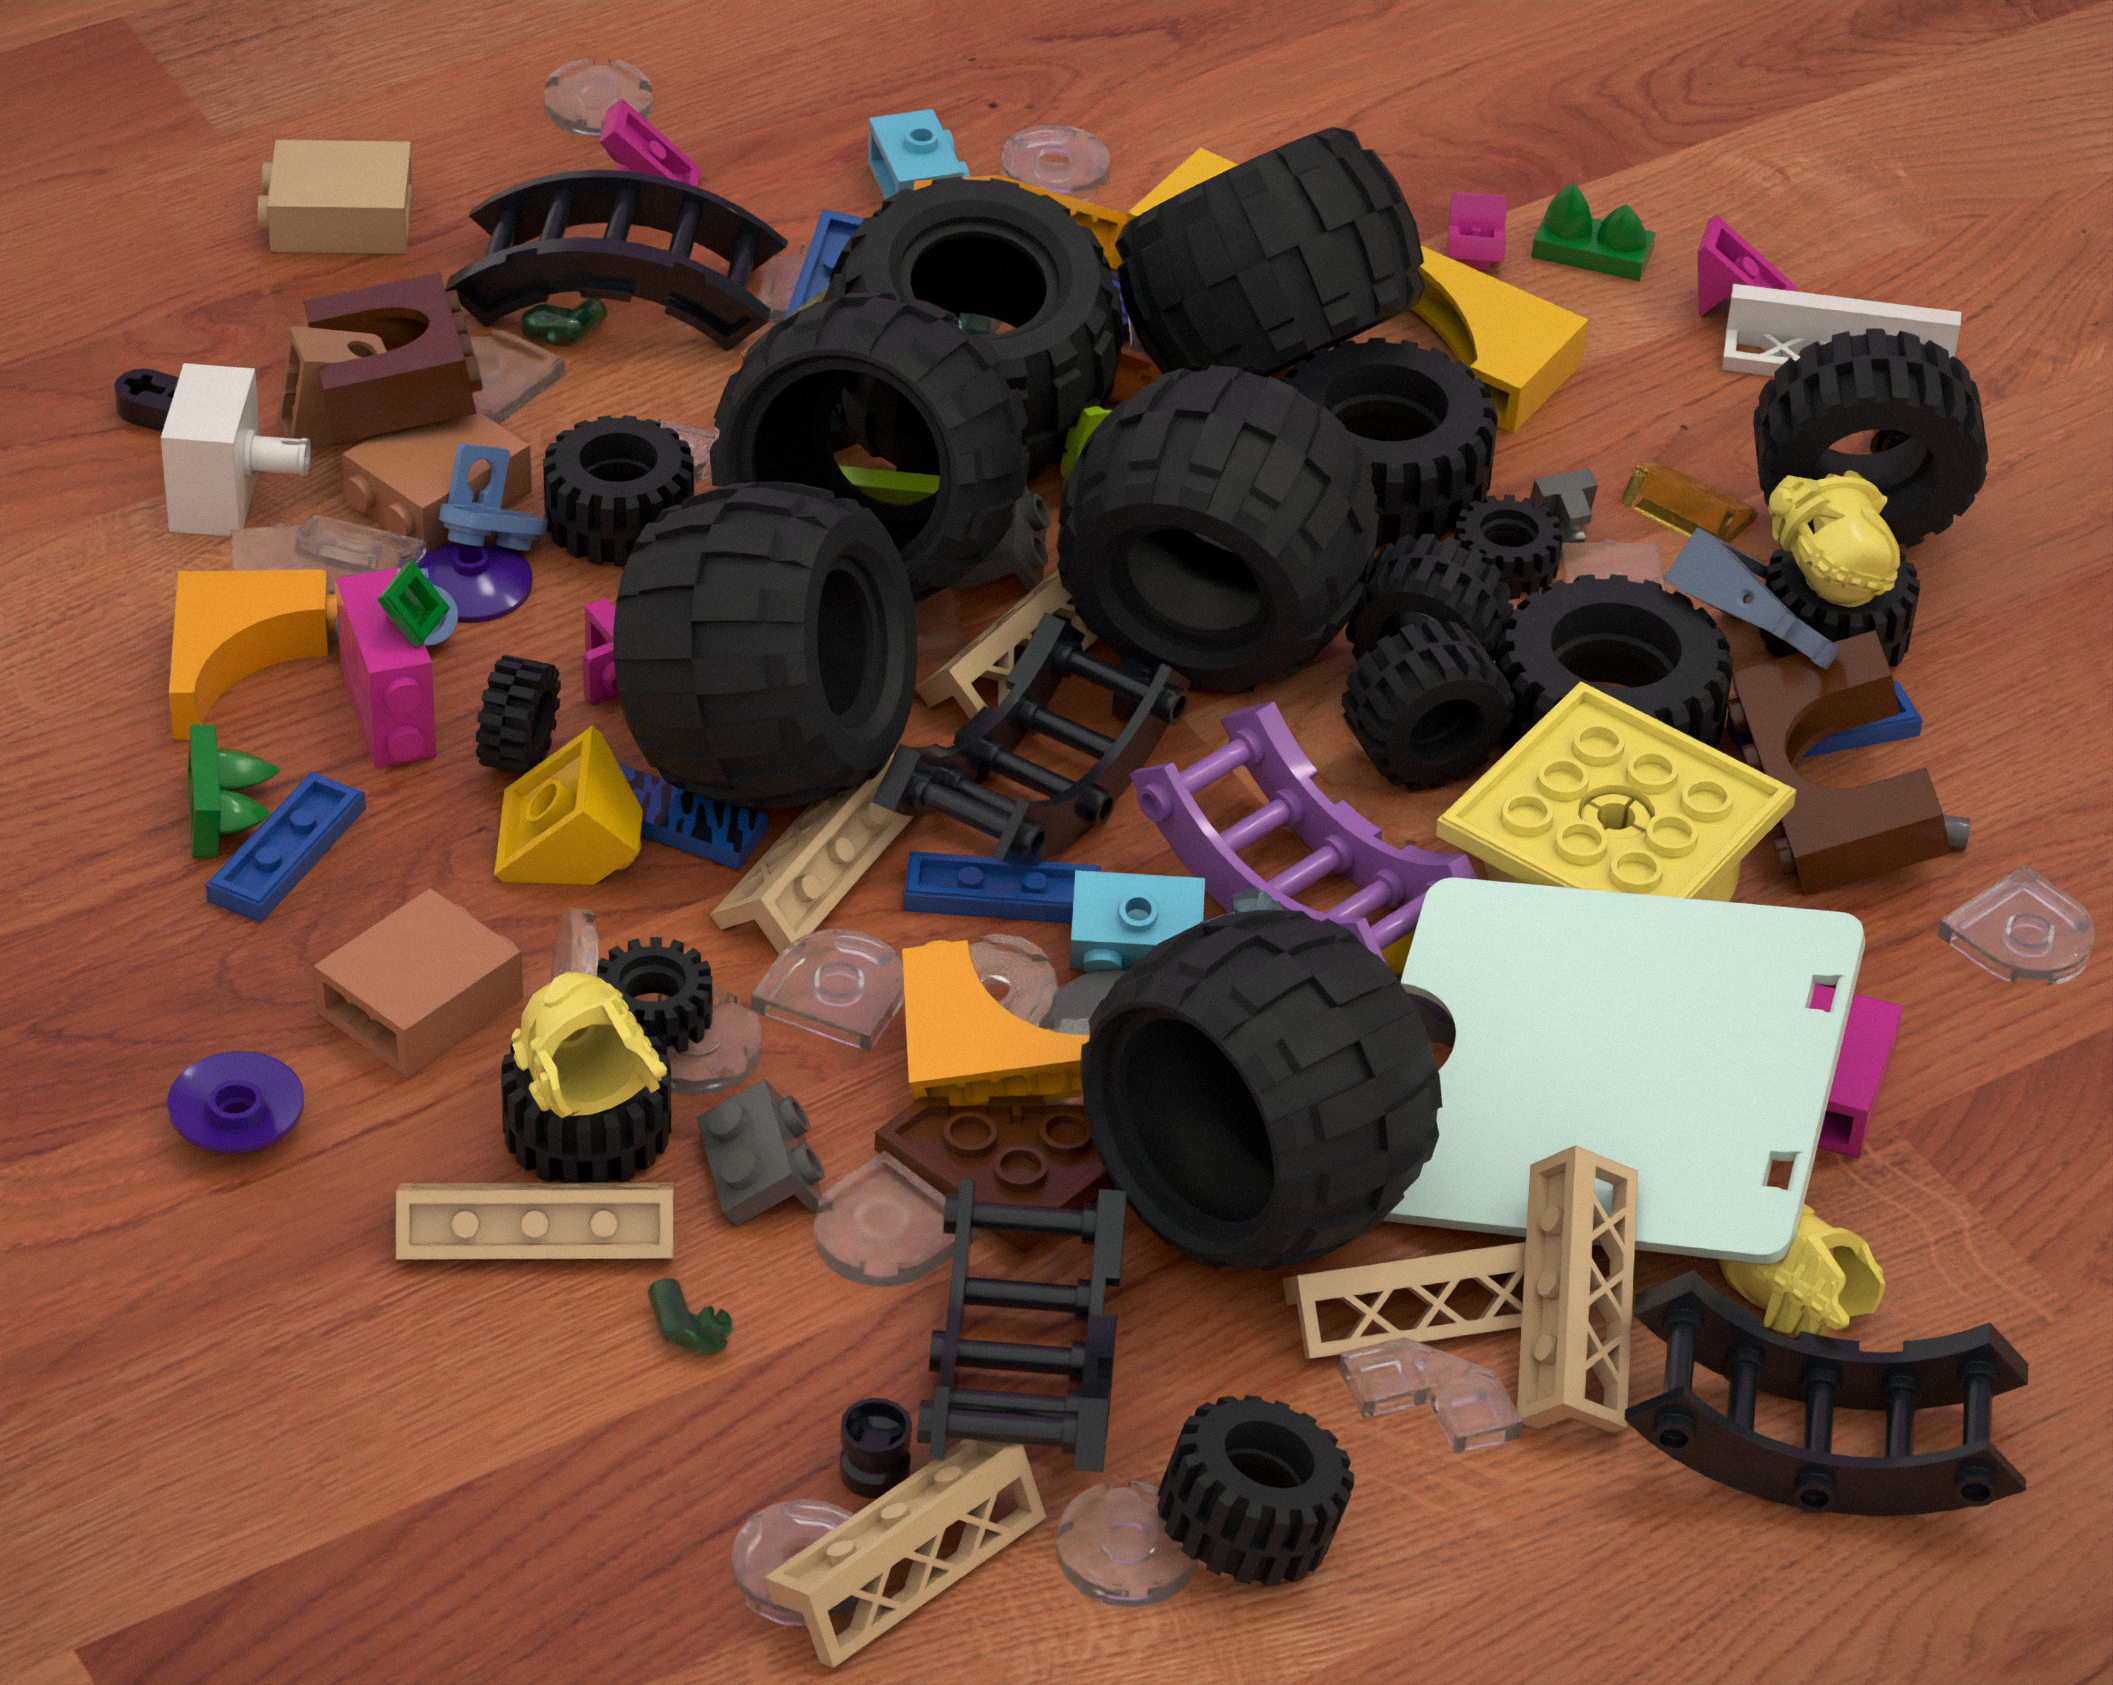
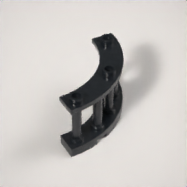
M587 170L565 172L517 184L491 196L471 209L469 217L491 236L484 258L467 265L449 277L445 291L457 290L460 305L485 327L519 309L548 302L549 295L579 291L581 298L609 299L629 303L632 296L666 306L665 314L691 325L728 351L768 323L771 309L746 289L751 272L784 250L788 241L767 223L744 208L712 192L688 183L658 175L631 171ZM608 223L604 238H564L567 227ZM631 225L650 227L672 233L668 251L640 243L628 242L627 238ZM540 236V237H539V240L536 241V242L525 243V242H527V241H529V240H532V239H534V238ZM694 242L730 262L726 276L690 259Z
M1045 612L1023 654L1005 679L1006 688L1011 691L997 709L993 710L984 706L969 722L955 732L954 745L945 748L936 743L921 748L907 747L899 744L872 802L905 816H924L939 812L999 840L991 857L1014 866H1029L1043 862L1058 855L1077 842L1094 825L1100 827L1107 822L1113 812L1116 801L1132 782L1129 774L1144 766L1168 725H1175L1182 718L1188 705L1189 693L1187 689L1191 681L1173 668L1161 663L1151 682L1083 652V646L1081 645L1085 634L1066 621ZM1078 676L1140 704L1116 740L1048 710L1047 704L1063 677ZM1040 733L1099 761L1086 775L1075 782L1012 752L1026 734L1034 736ZM998 775H1001L1050 797V799L1026 801L1019 798L1018 801H1015L980 784L988 777L996 778Z
M960 1178L959 1193H946L943 1234L955 1235L946 1330H932L929 1372H939V1376L935 1385L934 1400L921 1399L917 1443L930 1444L929 1459L944 1460L946 1456L949 1438L1061 1447V1454L1075 1455L1074 1470L1103 1472L1117 1329V1316L1104 1315L1106 1286L1120 1285L1127 1191L1099 1189L1098 1204L1084 1203V1210L977 1202L975 1201L977 1183L975 1179ZM973 1229L1082 1237V1245H1095L1092 1280L1078 1279V1285L968 1277ZM976 1305L1075 1313V1320L1088 1321L1086 1342L1072 1341V1347L962 1339L965 1306ZM959 1367L1068 1375L1070 1376L1069 1383H1080L1082 1386L1081 1390H1068L1066 1397L957 1388Z
M1694 1270L1635 1296L1634 1316L1657 1337L1667 1343L1663 1394L1625 1409L1624 1420L1659 1450L1705 1477L1736 1490L1773 1502L1796 1506L1810 1513L1832 1512L1873 1516L1919 1515L1967 1507H1982L1993 1501L2026 1491V1479L1991 1443L1992 1398L2028 1385V1363L1990 1322L1966 1331L1941 1337L1903 1341L1902 1352L1860 1351L1859 1341L1830 1338L1800 1331L1795 1339L1760 1327L1761 1316L1752 1313L1711 1287ZM1694 1361L1724 1376L1729 1382L1726 1417L1703 1402L1692 1392ZM1757 1389L1806 1403L1803 1448L1754 1432ZM1964 1403L1962 1446L1935 1453L1913 1455L1915 1411ZM1834 1407L1886 1410L1884 1457L1831 1454Z

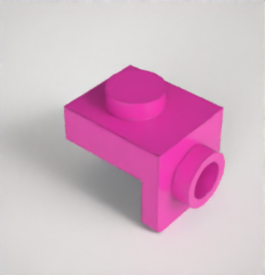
M1454 192L1452 194L1447 239L1448 258L1458 259V262L1476 270L1491 269L1492 262L1504 263L1507 198L1505 196Z
M607 598L584 606L586 653L583 655L584 697L592 705L619 696L613 652L615 607Z

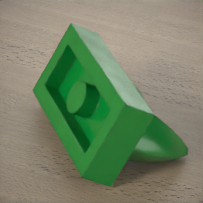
M1571 183L1556 194L1549 204L1533 239L1531 257L1640 282L1653 252L1656 232L1645 230L1640 218L1628 204L1613 210L1604 220L1592 218L1585 197L1576 184Z
M190 725L187 778L193 858H218L219 835H230L245 831L266 819L270 815V810L248 796L233 791L253 787L280 773V768L253 754L237 749L217 748L216 725Z

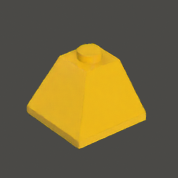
M593 725L504 789L494 876L502 882L595 885L615 870L620 871L627 868L639 854L641 849L640 837L643 809L603 734Z

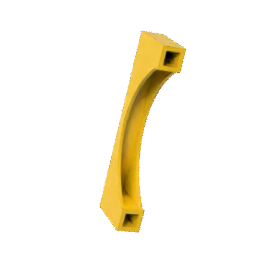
M1199 148L1128 212L1127 223L1156 205L1239 164ZM1421 246L1424 263L1418 267V271L1426 288L1418 304L1411 308V310L1437 331L1450 347L1457 361H1461L1472 370L1475 379L1480 378L1492 395L1491 400L1497 408V427L1514 434L1581 365L1589 320Z

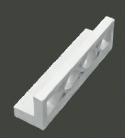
M1733 284L1722 370L1775 377L1774 372L1790 357L1795 361L1799 359V352L1816 341L1823 345L1831 342V337L1834 334L1849 331L1850 336L1866 334V329L1883 328L1886 335L1897 336L1899 330L1915 334L1920 337V343L1925 345L1930 340L1948 350L1949 358L1955 357L1961 326V312ZM1739 344L1761 347L1766 352L1761 354L1736 351V346Z

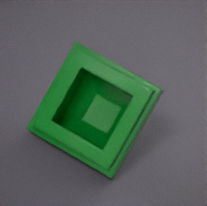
M413 560L405 563L377 598L386 617L414 648L422 645L450 609Z

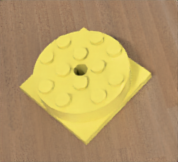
M1580 681L1437 819L1436 836L1483 860L1490 881L1729 902L1738 883L1741 860L1794 807L1796 789Z

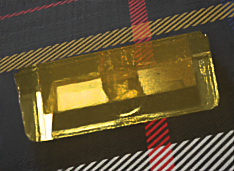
M1664 462L1636 464L1622 497L1624 506L1688 538L1692 536L1698 527L1727 543L1733 541L1756 520L1759 513L1755 511L1756 508Z

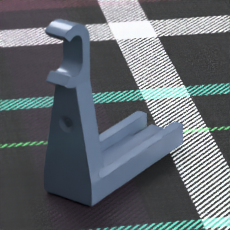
M1697 527L1663 579L1681 592L1740 621L1745 620L1771 632L1807 655L1815 664L1827 670L1841 648L1797 618L1754 575L1756 574L1766 580L1768 566L1752 555ZM1751 596V602L1746 604V598Z

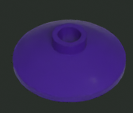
M484 540V546L449 542L430 550L416 563L419 569H428V580L432 585L443 588L452 596L458 609L457 622H485L506 616L518 609L527 600L532 590V570L527 560L516 550L496 545L494 541Z
M225 1052L197 1061L176 1078L168 1094V1114L171 1124L178 1134L197 1147L220 1153L249 1152L277 1142L296 1126L304 1108V1092L298 1076L280 1060L256 1052Z

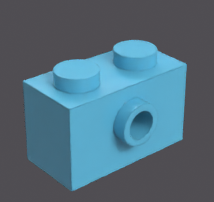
M933 109L869 118L868 164L885 200L905 188L913 190L914 181L959 176L970 177L966 162H958L955 156V146L951 131L949 129H942Z
M1075 870L1070 969L1084 970L1086 973L1111 969L1128 971L1160 942L1197 924L1203 923L1205 878Z

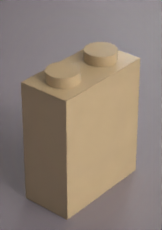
M275 140L273 162H263V195L258 197L259 229H269L270 252L407 254L413 193L411 142Z

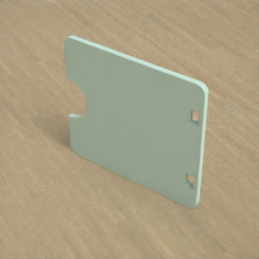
M1455 877L1445 878L1436 882L1425 895L1400 983L1406 993L1422 996L1442 1007L1455 1023L1456 1039L1452 1053L1438 1071L1440 1074L1442 1107L1437 1112L1439 1138L1430 1161L1424 1163L1419 1178L1403 1193L1404 1198L1382 1221L1526 1237L1530 1165L1576 1145L1638 1170L1635 1250L1759 1264H1771L1786 1257L1797 1235L1864 953L1865 935L1862 924L1851 914L1835 911ZM1815 984L1836 985L1830 1012L1809 1009ZM1773 1160L1794 1161L1787 1190L1767 1186ZM1595 1178V1195L1608 1215L1612 1212L1613 1185ZM1598 1238L1592 1241V1245L1602 1246Z

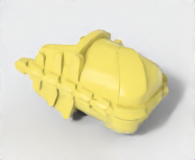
M1848 470L1843 476L1830 473L1825 479L1820 480L1788 475L1777 485L1770 495L1768 511L1772 517V535L1782 550L1794 557L1800 570L1806 577L1807 584L1816 592L1818 597L1833 604L1856 607L1871 601L1875 595H1882L1894 588L1895 580L1897 579V569L1900 567V550L1892 531L1879 515L1887 503V497L1883 496L1874 484L1865 480L1857 472ZM1812 519L1814 523L1815 534H1813L1808 525V523Z
M565 972L555 977L552 982L532 995L522 1013L521 1029L516 1028L512 1034L511 1041L515 1051L514 1059L522 1071L529 1068L534 1080L529 1085V1090L538 1107L542 1111L550 1109L561 1118L568 1115H590L611 1109L633 1097L645 1086H647L650 1093H653L660 1088L658 1082L662 1080L661 1077L667 1075L666 1066L663 1062L659 1061V1055L655 1049L651 1048V1042L648 1037L644 1036V1031L636 1023L633 1013L628 1011L629 1007L625 1000L622 999V993L611 984L605 983L600 977L581 972Z
M1806 1204L1803 1205L1796 1238L1786 1257L1771 1264L1723 1259L1718 1261L1719 1268L1727 1283L1748 1301L1766 1310L1764 1318L1765 1327L1772 1328L1783 1336L1793 1338L1800 1331L1825 1336L1827 1327L1845 1329L1849 1325L1850 1317L1875 1313L1886 1285L1883 1279V1269L1875 1262L1868 1244L1853 1231L1844 1228H1834L1815 1216V1211ZM1833 1248L1835 1252L1834 1257L1828 1249Z

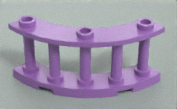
M1274 701L1240 708L1220 719L1229 736V743L1179 773L1174 762L1140 768L1129 774L1138 792V804L1144 815L1156 823L1162 835L1191 874L1197 878H1205V890L1228 912V915L1233 914L1234 898L1240 891L1259 889L1258 909L1245 908L1236 913L1254 910L1304 911L1317 923L1328 918L1353 932L1364 946L1374 954H1378L1385 963L1386 961L1381 951L1416 929L1425 895L1433 884L1442 879L1452 877L1478 879L1466 853H1437L1412 845L1399 850L1383 842L1382 830L1360 815L1346 801L1342 800L1334 805L1312 781L1318 771L1296 742ZM1244 765L1269 800V804L1218 834L1191 795L1237 767ZM1281 825L1291 827L1314 853L1268 882L1257 875L1236 855V853ZM1330 872L1342 875L1361 889V891L1326 913L1313 910L1290 898ZM1382 907L1398 909L1371 927L1366 920V917Z

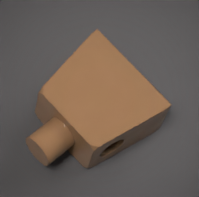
M300 326L289 328L277 415L285 438H309L311 450L370 438L365 437L335 444L318 367L385 353L387 350L380 337L368 333Z

